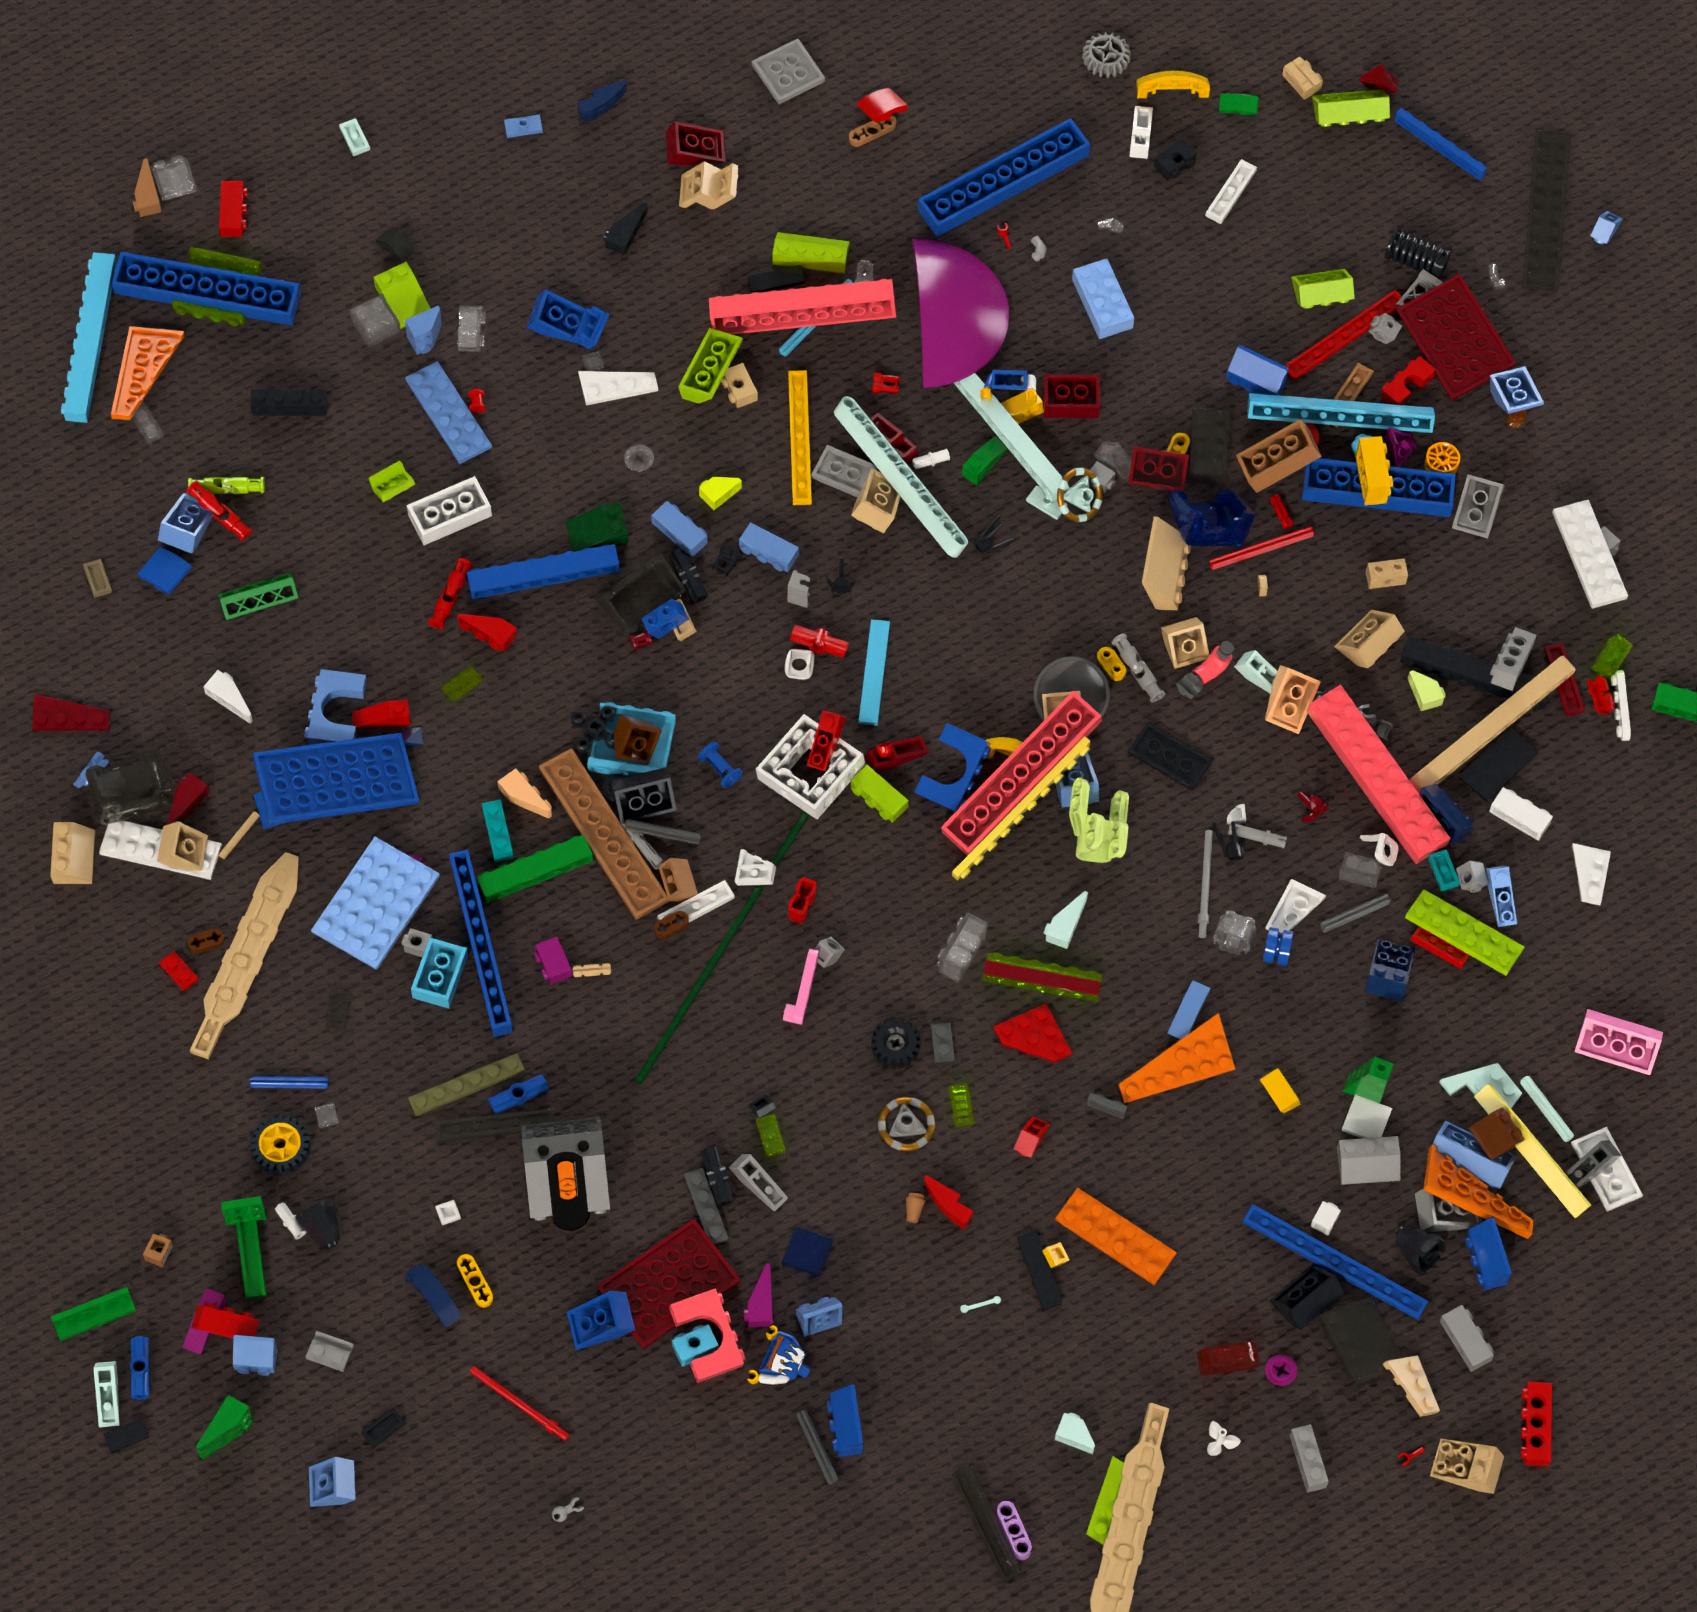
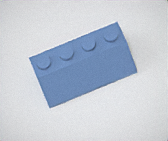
M1445 1121L1433 1142L1440 1154L1444 1157L1448 1155L1453 1159L1452 1163L1457 1167L1465 1168L1492 1188H1501L1517 1157L1508 1152L1491 1161L1472 1133Z

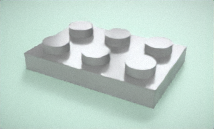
M827 445L811 474V478L858 497L870 469L877 470V467L870 462Z

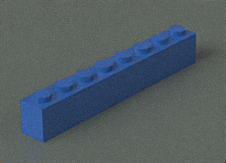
M604 544L597 548H584L576 552L567 551L560 555H547L539 559L530 558L523 562H510L502 566L493 565L486 569H473L467 572L471 597L472 599L620 572L615 544Z

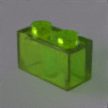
M1619 634L1609 638L1591 666V669L1599 675H1603L1606 679L1613 676L1633 645Z

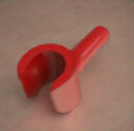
M1004 223L1005 229H1000L998 225L997 232L998 235L1003 237L1007 249L1012 247L1007 235L1008 225Z
M1421 1447L1409 1454L1401 1453L1398 1456V1460L1401 1457H1406L1408 1460L1402 1466H1407L1410 1460L1423 1453L1424 1449Z

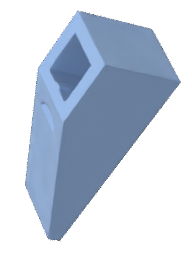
M1509 867L1486 868L1487 886L1498 927L1517 924Z

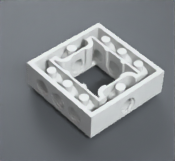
M803 714L756 768L758 780L815 819H818L850 783L851 779L864 767L865 761L861 752L839 738L829 761L831 763L829 769L821 778L817 779V783L810 790L805 780H800L790 771L808 749H812L819 725Z

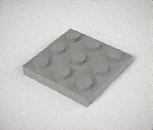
M799 39L752 61L753 68L778 104L825 82L824 75Z

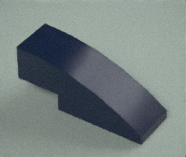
M626 80L593 90L591 98L577 102L578 112L582 121L585 122L599 116L617 103L627 92Z

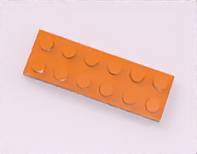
M1078 1187L1055 1218L1057 1222L1153 1285L1157 1283L1177 1254V1252Z

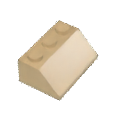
M1370 610L1334 647L1357 666L1369 668L1405 631L1395 614Z
M54 822L51 860L53 884H92L95 844L94 829L74 822Z

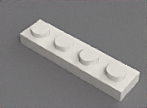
M1241 159L1207 210L1205 216L1222 224L1255 174L1257 167Z
M724 880L659 914L657 917L658 920H661L676 911H684L689 917V922L731 901L734 899V894ZM678 917L677 922L683 924V919Z

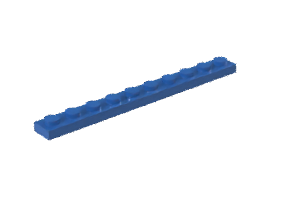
M1253 1204L1243 1220L1245 1225L1417 1320L1428 1303L1422 1297Z

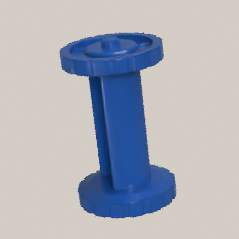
M717 742L710 743L699 753L698 760L700 762L707 760L723 778L721 786L728 788L740 779L743 771L740 768L733 769L718 753L720 745Z

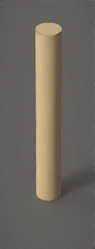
M254 811L218 854L219 857L225 859L259 818L260 815Z

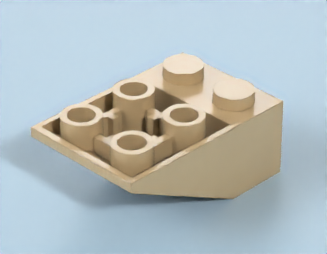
M1440 1439L1430 1476L1479 1492L1494 1494L1504 1455L1494 1446Z

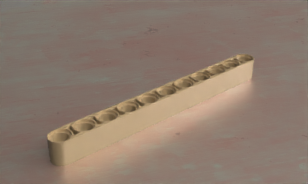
M1564 655L1559 657L1409 780L1416 791L1420 794L1421 788L1434 784L1438 785L1567 680L1576 671L1575 667Z

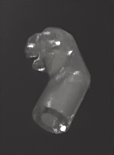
M1114 218L1097 221L1099 230L1109 229L1114 233H1121L1124 229L1123 224Z

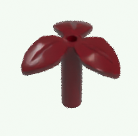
M1300 791L1297 795L1311 809V813L1301 820L1302 822L1316 820L1318 814L1323 815L1328 808L1329 803L1323 804L1322 800L1314 795H1311V798H1309L1303 791Z

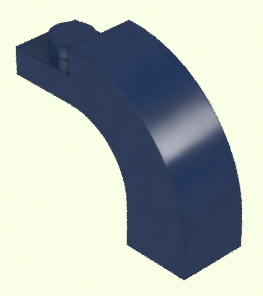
M419 1264L404 1275L407 1281L422 1295L436 1319L445 1328L462 1317L449 1294L426 1266L423 1267Z

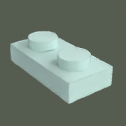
M356 118L339 124V128L353 156L370 150V146Z

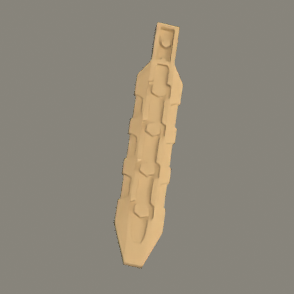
M285 852L261 876L248 910L237 927L238 931L222 959L220 970L204 998L205 1019L191 1046V1054L209 1060L224 1026L240 1014L247 999L250 986L262 967L263 958L270 943L274 941L286 909L289 908L297 891L298 856Z
M1154 1403L1148 1404L1139 1443L1125 1457L1121 1473L1122 1480L1117 1500L1114 1501L1111 1513L1113 1516L1108 1536L1104 1541L1102 1549V1561L1090 1597L1091 1612H1129L1134 1593L1133 1585L1138 1565L1141 1564L1147 1529L1151 1524L1153 1516L1152 1508L1164 1471L1160 1445L1169 1408Z

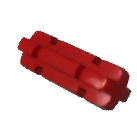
M1276 494L1270 497V502L1274 506L1278 518L1282 520L1283 527L1286 529L1293 526V521L1288 516L1289 513L1284 503L1281 502L1280 495Z

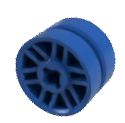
M1269 927L1263 962L1273 963L1275 956H1277V964L1287 966L1293 931L1284 930L1280 939L1279 929Z

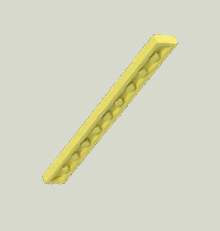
M1084 736L952 871V876L957 881L968 876L971 872L970 868L974 864L978 865L984 859L983 854L987 850L991 852L998 844L996 841L1000 837L1004 838L1011 831L1009 828L1014 823L1017 825L1024 818L1023 814L1027 809L1031 811L1036 806V800L1040 796L1045 797L1051 790L1049 787L1053 783L1057 784L1064 777L1063 773L1067 769L1070 771L1077 762L1075 760L1080 755L1084 757L1090 750V740Z

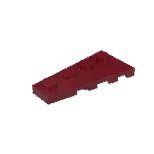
M34 694L33 731L109 730L110 711Z

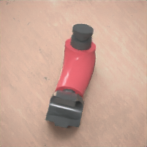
M1223 641L1220 646L1215 647L1211 655L1192 672L1187 673L1176 684L1178 691L1189 699L1194 698L1203 689L1205 683L1220 675L1229 666L1232 660L1231 653L1234 650L1233 644Z

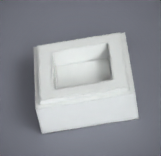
M455 1200L435 1206L442 1225L461 1219Z

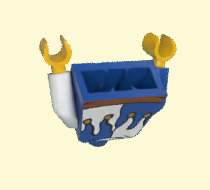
M992 370V374L988 376L984 388L980 390L981 401L984 398H988V401H991V391L993 389L1027 390L1025 402L1027 403L1029 399H1032L1036 403V378L1034 375H1027L1028 371Z
M770 1326V1330L774 1331V1333L769 1334L766 1332V1336L771 1340V1344L759 1369L761 1374L758 1375L755 1370H750L749 1374L756 1375L754 1379H747L748 1382L751 1384L760 1382L774 1385L787 1383L795 1379L797 1374L806 1378L811 1368L802 1363L805 1352L801 1350V1346L795 1336L783 1331L778 1332L775 1326Z

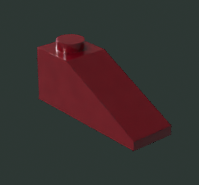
M189 773L187 777L184 776L179 781L167 825L175 822L182 823L210 793L208 785L192 773Z

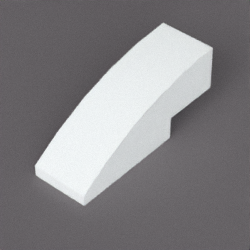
M1135 106L1130 157L1148 158L1153 112L1151 107Z

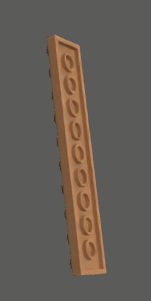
M571 748L539 766L540 772L581 836L584 835L590 850L635 920L668 903L669 900L666 893L573 749Z

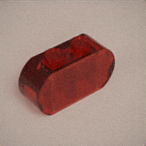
M1254 1342L1207 1347L1197 1352L1199 1370L1203 1376L1252 1370L1260 1365L1256 1343Z

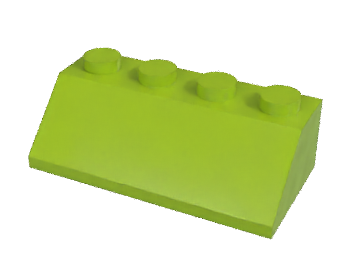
M1382 89L1312 95L1316 122L1324 127L1331 126L1332 123L1347 125L1353 121H1356V123H1366L1367 120L1382 122L1386 118H1390L1389 96Z
M778 232L773 248V265L789 267L801 265L804 269L845 274L850 241Z
M709 328L678 386L682 399L699 404L713 398L743 341L742 337Z

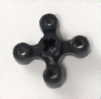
M604 706L600 711L599 718L591 720L582 711L572 713V725L577 728H584L586 731L585 736L579 738L576 742V749L580 754H587L591 750L592 742L603 740L608 748L615 749V743L611 741L614 740V732H608L605 728L607 723L615 719L613 707Z

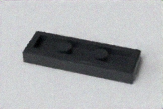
M801 265L748 276L751 293L805 284Z

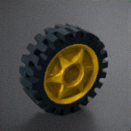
M278 1115V1118L272 1116L270 1120H263V1124L259 1123L257 1130H254L253 1137H251V1152L255 1162L262 1170H266L270 1174L279 1175L282 1173V1175H287V1172L293 1173L296 1168L299 1169L302 1163L306 1162V1158L309 1156L310 1139L308 1133L295 1118L291 1119L290 1116L284 1118L283 1115ZM280 1142L285 1143L283 1148L275 1147Z

